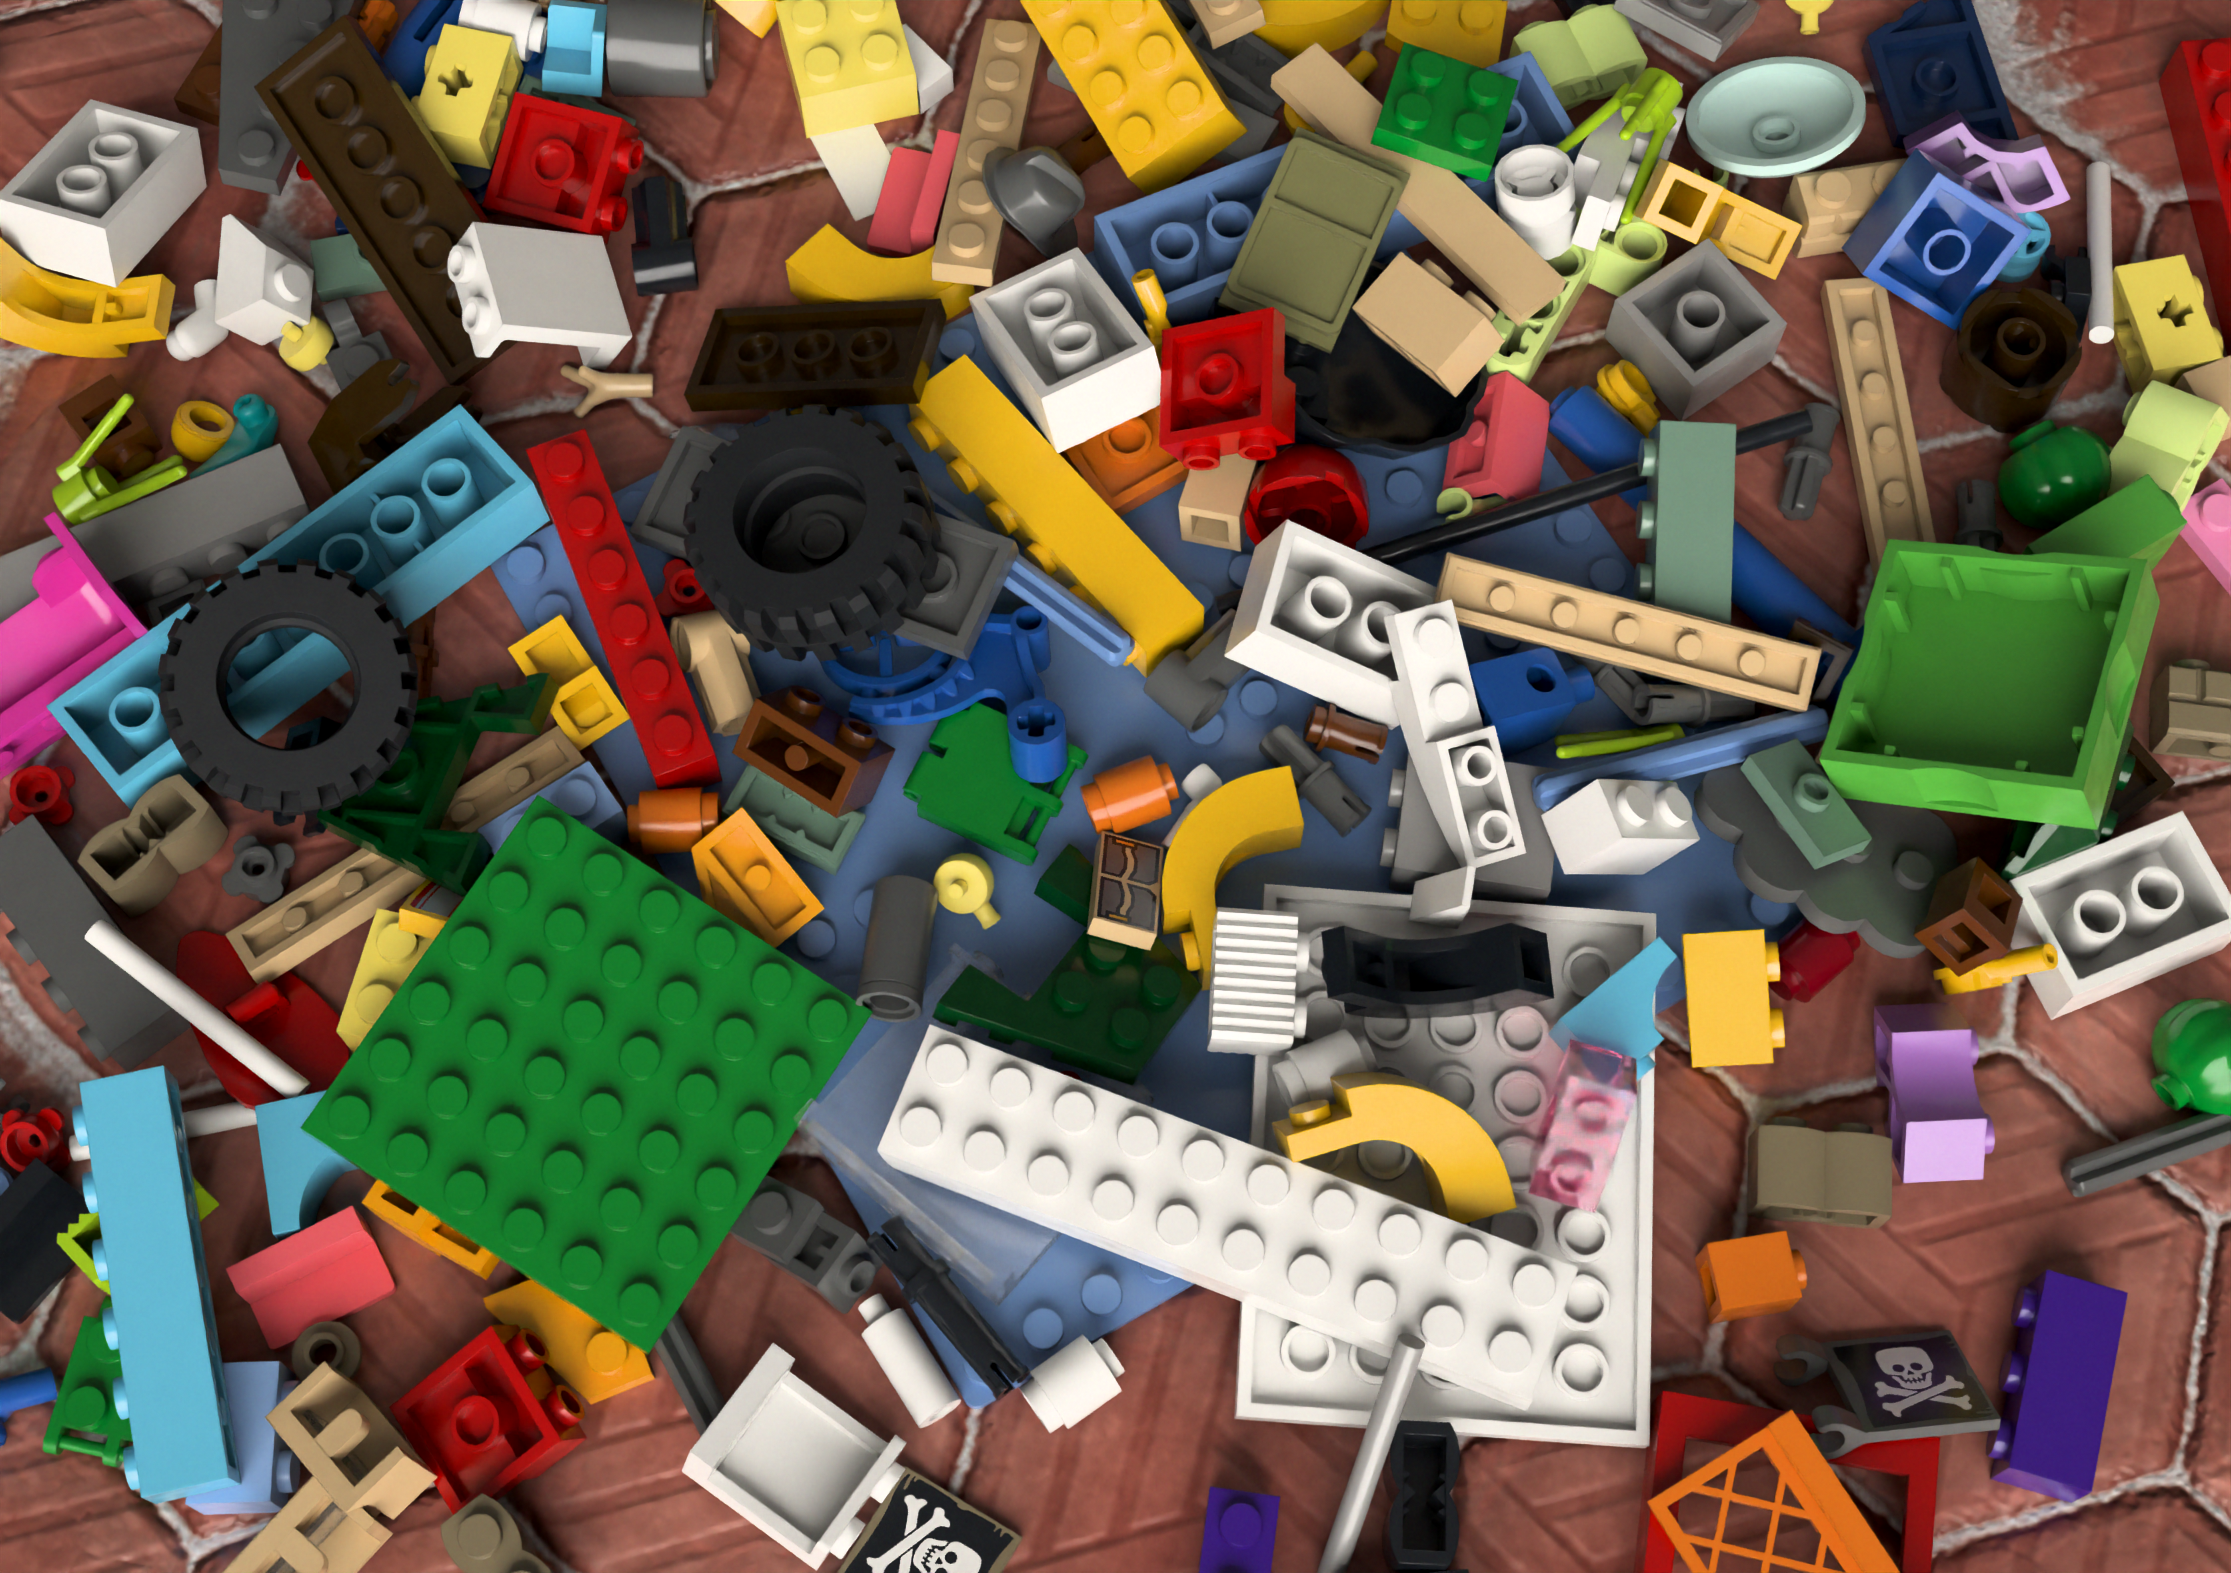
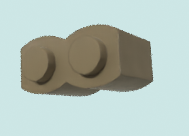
M178 774L163 779L148 789L134 805L129 818L118 820L106 826L92 837L82 850L77 862L112 901L131 918L151 910L165 899L175 886L180 874L195 870L209 861L220 850L229 831L210 804Z
M1780 1116L1767 1119L1766 1125H1759L1748 1137L1747 1215L1776 1221L1816 1222L1831 1226L1853 1228H1880L1892 1217V1138L1875 1135L1871 1126L1860 1123L1837 1124L1832 1127V1132H1824L1807 1128V1121L1797 1117Z
M480 1494L440 1525L444 1546L453 1562L464 1573H555L536 1557L533 1542L518 1519L487 1495Z

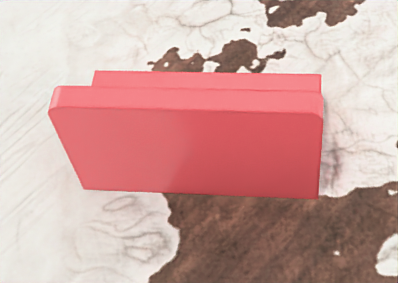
M939 129L932 154L903 147L893 149L867 237V249L869 251L904 258L924 252L936 244L959 143V133Z
M1508 371L1489 376L1484 396L1474 408V419L1467 434L1449 444L1442 492L1448 488H1462L1471 495L1472 499L1497 493L1508 502L1539 493L1551 413L1549 402Z
M353 1205L226 1268L236 1293L250 1304L269 1348L274 1352H280L294 1345L302 1332L310 1326L324 1321L339 1322L389 1297L397 1290L396 1283L367 1221Z

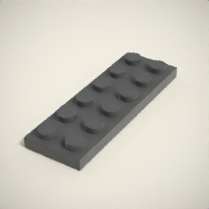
M684 425L682 426L629 530L636 542L688 560L683 541L689 532L683 525L685 506L688 502H697V498L691 491V486L700 470L709 472L712 468L713 463L709 458L712 452L722 442L728 447L733 442ZM821 495L794 505L775 522L769 531L762 550V566L782 573H802L816 570L831 563L851 546L859 534L865 518L866 504L844 495ZM934 512L940 524L941 542L934 548L939 558L935 577L930 580L922 578L921 583L927 592L926 596L917 609L913 610L907 606L900 616L904 624L893 634L968 661L1019 553V548L1013 539Z

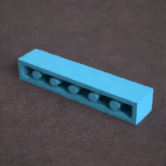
M162 1065L81 1082L79 1086L82 1104L73 1106L72 1118L79 1145L81 1147L89 1146L92 1171L83 1173L82 1185L89 1212L91 1214L99 1213L102 1238L93 1240L92 1252L99 1280H109L112 1307L103 1309L102 1318L107 1344L111 1350L119 1349L123 1376L113 1379V1395L120 1419L129 1418L133 1446L125 1447L123 1451L127 1482L131 1490L140 1489L141 1498L155 1504L241 1485L178 1080Z

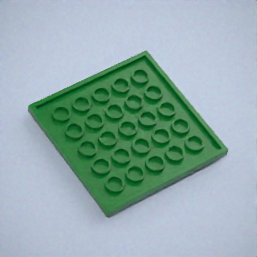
M537 795L300 1128L302 1132L649 1355L869 1020L873 1011L865 1006L856 1005V1000Z

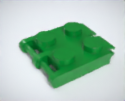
M975 702L971 705L969 711L964 709L939 720L928 742L930 743L929 748L944 755V757L941 758L932 753L922 751L902 788L904 790L903 795L919 803L917 805L918 817L1021 864L1032 866L1039 854L1035 846L1050 817H1058L1064 806L1060 798L1075 769H1083L1089 756L1081 748L1068 743L1069 759L1067 768L1062 775L1056 778L1049 793H1047L1045 790L1052 781L1033 783L1020 778L1015 773L1010 756L1007 715L979 702ZM1034 811H1039L1024 841H1021Z
M106 1296L101 1305L98 1318L84 1316L44 1436L43 1451L60 1455L65 1449L102 1457L103 1465L119 1468L124 1462V1448L128 1447L129 1443L133 1441L129 1418L120 1419L114 1401L113 1379L123 1376L119 1349L111 1350L109 1348L104 1333L103 1309L112 1307L111 1297ZM74 1429L107 1436L108 1438L106 1443L69 1436L70 1430Z

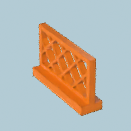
M1793 1410L1788 1411L1769 1423L1764 1429L1647 1501L1651 1511L1691 1573H1716L1720 1551L1762 1561L1760 1573H1769L1770 1563L1807 1573H1900ZM1761 1448L1779 1474L1773 1502L1732 1492L1737 1463ZM1727 1470L1723 1490L1704 1486L1705 1483ZM1785 1485L1801 1509L1782 1504ZM1691 1492L1722 1499L1714 1540L1684 1533L1668 1507ZM1730 1501L1771 1511L1764 1552L1722 1542ZM1780 1514L1811 1522L1819 1535L1814 1565L1772 1555ZM1691 1544L1712 1549L1708 1570ZM1826 1548H1828L1843 1572L1823 1567Z

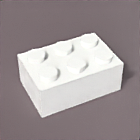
M90 99L0 191V228L3 240L27 261L36 266L116 288L207 187L198 128Z
M1078 247L969 297L986 353L1057 454L1160 405L1161 371L1154 345Z
M1287 519L1254 549L1224 656L1324 701L1336 704V706L1374 723L1388 726V729L1392 730L1400 725L1388 681L1398 679L1383 617L1432 604L1437 587Z
M2183 811L2036 869L2007 883L2023 898L2010 945L2012 950L2050 943L2055 947L2058 954V965L2055 969L2026 974L2050 1020L2221 951L2231 942V894Z

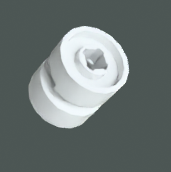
M1544 144L1525 145L1510 151L1501 158L1495 168L1498 216L1545 261L1558 257L1571 248V242L1577 228L1576 206L1574 204V165L1566 153L1556 147Z

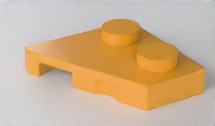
M743 807L691 848L703 902L774 948L778 947L824 909L823 905Z
M531 1279L483 1298L489 1312L504 1325L518 1324L520 1329L528 1328L534 1331L542 1339L549 1351L550 1359L546 1364L591 1405L655 1379L647 1354Z

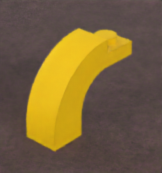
M1257 0L1263 9L1266 25L1251 33L1289 59H1294L1316 42L1329 53L1354 42L1364 35L1384 14L1390 4V0Z
M1662 158L1659 159L1633 212L1634 216L1694 244H1700L1709 238L1728 259L1773 280H1776L1803 226Z
M829 223L785 260L790 291L806 305L940 298L947 315L946 320H949L971 305L969 297L975 295L974 285L932 280V258L935 245L924 252L909 257H879L855 246Z
M0 237V338L29 348L67 356L88 358L127 357L129 343L167 339L176 286L163 274L125 278L116 288L93 281L63 277L30 263Z
M1290 765L1247 774L1213 791L1193 808L1185 818L1168 849L1161 886L1163 935L1189 931L1179 933L1181 954L1189 972L1197 970L1200 984L1203 986L1202 991L1210 990L1213 920L1217 910L1215 894L1222 880L1234 867L1247 859L1263 854L1300 848L1304 821Z
M1358 1072L1330 1077L1336 1104L1329 1106L1328 1100H1313L1301 1103L1288 1110L1290 1118L1272 1123L1278 1149L1293 1163L1369 1140L1394 1141L1410 1147L1421 1164L1434 1213L1456 1222L1465 1224L1517 1208L1505 1164L1488 1134L1464 1110L1433 1089L1417 1081L1380 1072Z

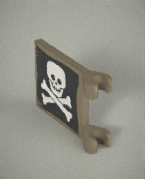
M904 1466L906 1470L882 1504H880L837 1572L1003 1573L1022 1542L1023 1537L907 1466Z

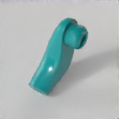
M246 394L237 399L233 405V414L238 418V421L230 438L213 456L189 474L190 478L193 479L272 447L279 424L275 408L272 405L266 404L263 397L258 394Z

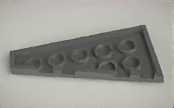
M223 0L218 170L223 184L277 196L281 195L298 153L254 86L344 14L357 20L365 0Z

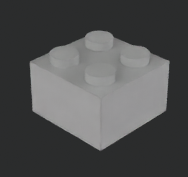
M1707 238L1615 299L1604 337L1624 360L1631 362L1642 372L1650 384L1651 390L1679 421H1683L1772 361L1787 322L1715 244Z

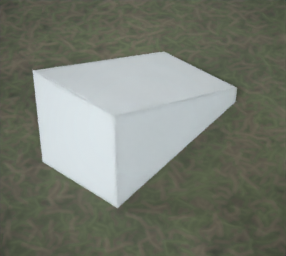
M905 23L902 27L916 73L918 104L922 114L954 90L953 70Z
M1466 866L1415 881L1409 921L1458 929L1470 908L1476 867Z

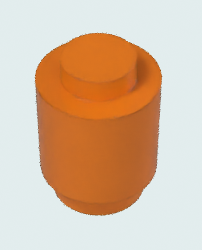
M1150 754L1092 775L1094 782L1080 786L1086 810L1097 835L1101 834L1102 831L1107 832L1112 830L1113 834L1117 835L1172 814L1170 801L1179 798V792L1167 762L1155 765Z
M702 786L640 791L638 804H628L627 808L630 842H641L644 855L692 852L691 848L723 823V819H721L722 803L720 793H704Z

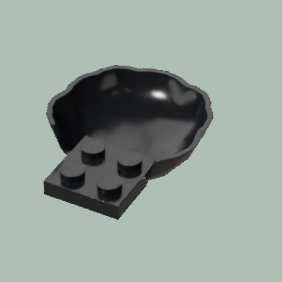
M1372 261L1353 305L1389 265L1388 263ZM1215 297L1208 311V320L1236 315L1237 313L1219 306L1218 301L1220 298ZM1352 307L1331 354L1309 344H1302L1297 339L1285 334L1284 375L1296 384L1295 431L1300 436L1333 449H1348L1356 453L1396 460L1446 446L1467 434L1474 419V408L1485 393L1489 377L1486 364L1455 398L1377 337Z

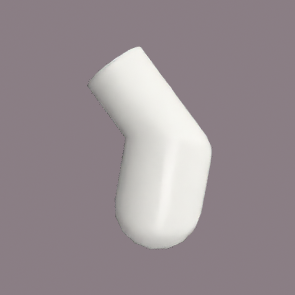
M215 279L202 280L194 285L196 311L179 322L175 330L167 335V349L179 361H189L193 357L199 358L205 355L228 336V329L214 323L217 280Z

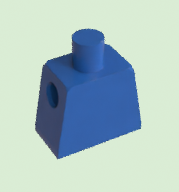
M1548 647L1468 665L1483 726H1495L1503 759L1543 744L1555 737L1575 705L1591 701L1595 695V685L1589 670L1582 664L1563 669L1555 652Z

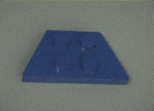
M1920 0L1906 9L1898 21L1886 23L1866 37L1861 51L1893 147L1905 150L1904 137L1956 110L1960 112L1971 128L1992 139L2019 140L1972 0H1929L1926 3Z

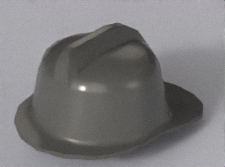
M1039 145L1031 146L1019 152L1012 148L997 147L987 153L982 164L983 183L989 199L999 214L1014 228L1019 230L1048 260L1078 247L1074 217L1084 207L1086 191L1082 180L1077 176L1068 160L1051 147Z

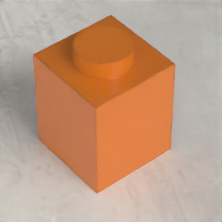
M1787 1231L1706 1243L1695 1257L1710 1324L1788 1312L1802 1298L1801 1290L1806 1289L1807 1274L1803 1257L1798 1249L1791 1250Z

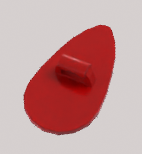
M200 930L190 932L180 940L176 961L177 978L311 1082L309 1089L304 1095L328 1090L350 1059L349 1047L336 1032L340 1021L339 1015L312 988L289 971L271 982L264 980L257 985L225 935ZM190 1023L210 1068L226 1092L245 1108L255 1110L257 1105L287 1099Z

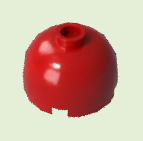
M1312 443L1294 444L1277 451L1275 457L1265 461L1254 474L1244 511L1247 535L1257 546L1288 519L1356 550V542L1363 535L1366 537L1370 524V505L1366 480L1350 458L1331 447Z

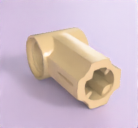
M717 609L674 617L670 623V642L682 672H691L712 733H720L723 737L741 733L755 699L761 696L748 661L750 643L743 633L736 634Z

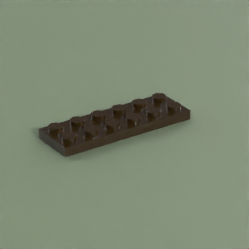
M344 14L254 86V88L448 383L461 386L518 342L515 340H504L489 358L476 357L470 335L463 327L462 307L455 283L448 274L449 253L457 245L472 222H490L357 20Z

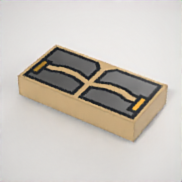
M1105 831L1101 832L1095 847L1087 934L1151 950L1157 936L1164 847Z

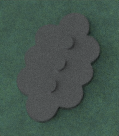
M1736 763L1707 772L1694 792L1695 810L1699 819L1711 832L1735 845L1733 850L1734 868L1738 878L1751 892L1762 899L1775 903L1795 902L1807 920L1823 931L1833 934L1857 931L1869 946L1884 955L1898 959L1913 958L1925 951L1926 947L1913 936L1915 927L1926 921L1938 878L1962 865L1956 862L1957 842L1952 830L1940 817L1925 808L1896 806L1893 804L1843 798L1871 835L1872 840L1862 852L1814 870L1741 771V764ZM1817 764L1819 768L1822 770V772L1825 774V776L1828 778L1823 766Z

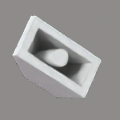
M231 214L223 217L214 323L261 346L284 336L281 334V329L287 322H292L298 328L309 324L314 270L277 238Z

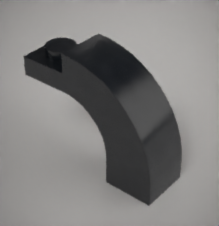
M1507 923L1453 937L1417 940L1388 938L1347 926H1340L1321 932L1324 955L1321 962V971L1327 985V995L1330 999L1344 1002L1346 1014L1392 1019L1440 1018L1505 1010L1554 998L1547 934L1517 924Z

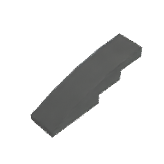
M1167 0L1226 96L1273 117L1284 103V100L1271 88L1272 74L1291 60L1251 32L1213 49L1186 1Z

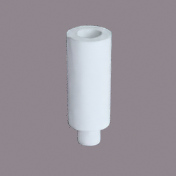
M880 1293L861 1303L858 1310L868 1324V1327L862 1333V1337L918 1427L924 1428L955 1409L960 1404L961 1399L905 1310L899 1308L891 1311Z

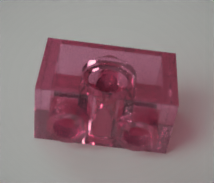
M1570 1039L1530 1155L1529 1194L1595 1213L1637 1096L1636 1058Z

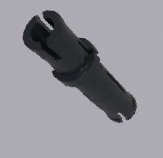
M900 1215L889 1219L880 1227L887 1235L885 1233L880 1235L875 1231L868 1238L866 1245L870 1250H874L904 1286L901 1291L903 1297L909 1304L917 1302L993 1392L992 1395L996 1400L1006 1396L1015 1389L1012 1383L1015 1381L1021 1383L1031 1372L1030 1369L1021 1363L949 1278L948 1274L951 1268L941 1258L937 1260L932 1258L904 1224V1220Z

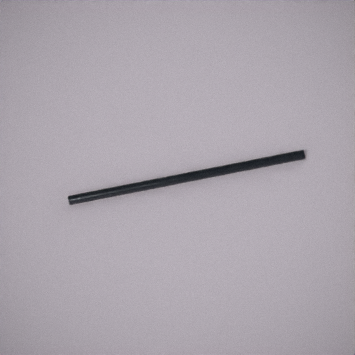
M1803 408L1736 430V456L1812 432L1813 424L1809 412ZM1637 461L1374 545L1358 552L1386 565L1394 566L1647 485L1648 476H1639ZM1243 588L1215 596L1220 617L1231 608L1237 611Z

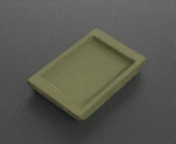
M1298 126L1286 148L1228 276L1218 305L1237 314L1275 307L1285 316L1286 335L1297 339L1302 344H1309L1331 354L1408 183L1410 174L1359 153L1356 149H1350Z

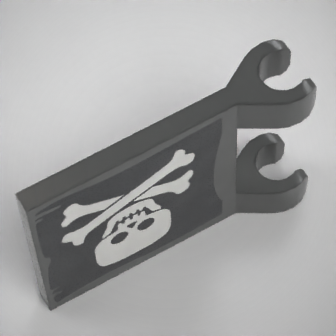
M1950 1330L1818 1343L1798 1334H1786L1777 1339L1776 1349L1780 1357L1784 1360H1790L1774 1363L1773 1371L1777 1379L1785 1386H1798L1827 1371L1847 1409L1845 1410L1833 1405H1823L1816 1407L1812 1411L1811 1420L1815 1428L1822 1432V1434L1813 1433L1809 1436L1825 1459L1838 1458L1865 1443L1999 1430L2001 1418Z

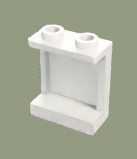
M472 222L457 245L449 253L448 274L455 283L462 307L463 327L470 335L476 357L489 358L504 340L578 346L583 366L591 369L605 370L632 338V332L602 236Z
M772 1343L690 1450L682 1472L817 1571L830 1552L839 1559H842L866 1526L856 1515L871 1496L882 1504L906 1469L898 1464L896 1460L907 1442L897 1435L893 1437L890 1443L885 1442L789 1372L795 1358Z

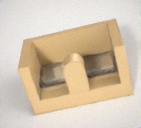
M325 1361L265 1416L266 1420L344 1513L362 1507L375 1518L380 1513H383L394 1520L437 1478L436 1474L356 1382Z
M312 1476L222 1573H357L393 1533L378 1518L372 1516L362 1507L344 1513L316 1478Z

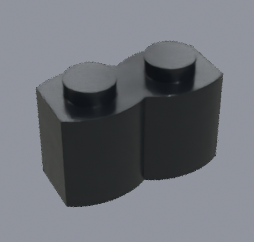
M1401 1420L1395 1431L1383 1466L1384 1485L1392 1503L1382 1530L1383 1556L1390 1573L1445 1571L1455 1556L1459 1541V1518L1455 1503L1449 1493L1453 1489L1458 1476L1460 1450L1456 1433L1450 1422Z

